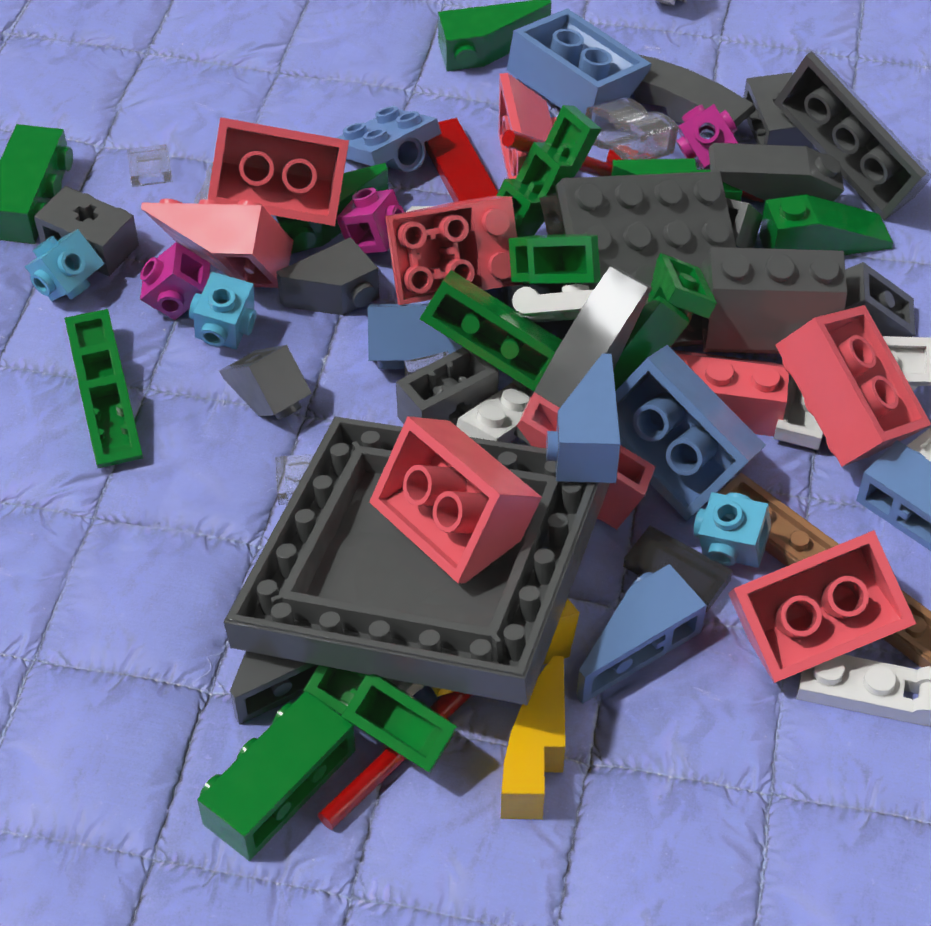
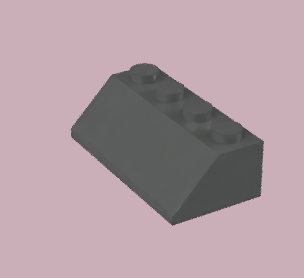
M811 51L804 57L774 101V104L820 153H827L840 162L842 177L876 213L880 214L884 221L911 201L930 181L931 173L821 56Z

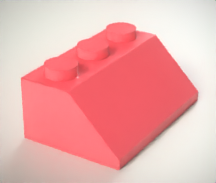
M500 73L498 137L507 178L516 179L528 154L504 146L502 143L504 132L506 130H513L546 141L557 117H550L545 99L509 73ZM558 202L550 215L562 214L560 202Z
M220 117L208 199L220 202L221 204H238L242 200L255 201L262 204L270 215L335 226L349 141Z
M865 305L815 317L775 345L782 357L784 368L796 382L804 397L807 410L815 417L826 437L829 450L838 459L841 467L868 458L890 447L896 440L902 441L931 425Z
M673 350L755 434L774 436L778 419L783 420L788 396L789 373L782 363Z
M407 416L369 503L457 583L465 584L522 540L542 497L451 421Z
M874 530L738 586L728 593L746 636L773 683L916 624Z

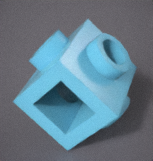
M79 229L61 237L58 241L54 236L46 239L32 250L36 258L27 264L25 268L31 274L30 279L34 287L41 294L48 296L51 301L67 295L71 300L91 285L87 278L105 263Z
M211 272L202 294L196 293L189 309V318L194 319L195 338L202 339L205 343L212 346H225L237 350L243 334L250 335L255 324L254 284Z
M711 492L706 509L700 508L698 510L694 523V536L699 537L703 556L708 557L715 563L726 566L738 563L757 568L760 567L771 530L768 503L754 501L740 493L732 492L724 495Z

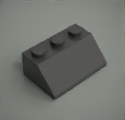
M710 247L700 266L717 302L710 318L702 317L703 352L780 354L775 345L815 317L845 310L847 283L844 251Z

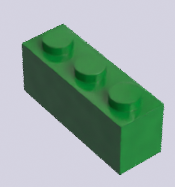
M16 124L0 159V240L29 244L36 243L39 234L34 216L61 190V181L65 171H70L73 163V151L71 147L67 146L64 129Z
M452 270L442 281L420 317L421 321L532 391H535L562 342L560 338Z
M307 690L294 703L289 702L277 712L272 725L259 738H252L246 742L239 751L236 761L222 775L216 774L206 782L197 799L203 825L250 861L356 751L353 724L341 717V715Z

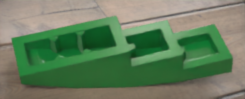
M574 105L562 106L546 141L533 142L517 178L504 179L496 195L512 196L517 237L536 234L559 202L556 185L563 178H574L601 131V128Z
M104 309L64 318L97 469L143 459L109 310Z

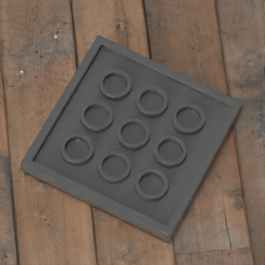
M720 171L563 178L556 185L565 233L598 235L601 279L610 266H615L651 286L656 260L660 253L700 268L710 247L736 248ZM597 282V283H575V284L587 285V286H589V290H593V289L596 288V286L598 285L599 282ZM693 314L688 326L671 347L703 345L702 317L700 315Z

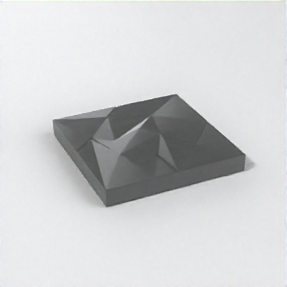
M334 417L224 620L230 648L362 674H376L383 678L528 705L610 483L556 481L555 461H546V448L470 437L537 492L542 499L522 540L465 584L457 583L369 503L402 427Z

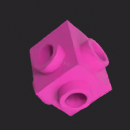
M714 104L706 109L703 105H699L682 116L684 123L679 125L681 138L677 139L676 142L685 158H695L702 170L710 169L708 148L712 143L739 144L733 133L738 131L733 119L726 110L719 113ZM704 132H709L713 137L704 139L700 135Z
M366 188L352 196L350 203L336 219L344 240L351 237L365 254L387 252L390 246L385 216L403 213L404 210L398 203L394 189L376 191L375 188Z
M178 242L174 243L157 258L152 257L144 265L140 275L141 280H143L140 300L171 319L176 320L190 309L194 295L196 293L202 294L209 279L211 263Z

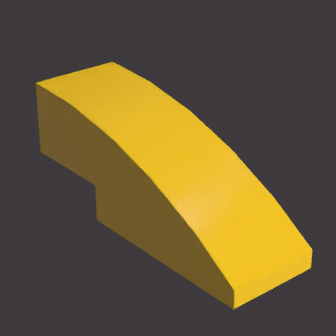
M564 656L552 657L539 674L528 705L522 704L516 717L504 759L500 819H543L545 797L544 772L563 773L566 747Z

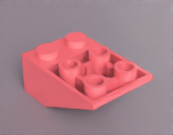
M512 196L477 198L385 216L398 305L431 300L451 270L482 290L523 284V282H512L508 238L517 237Z
M161 199L159 203L142 202L141 209L175 242L205 259L226 275L253 283L254 287L278 288L276 272L289 266L293 239L267 212L262 204L250 200H242L238 204H221L209 199L200 200L198 204L182 203L174 199Z

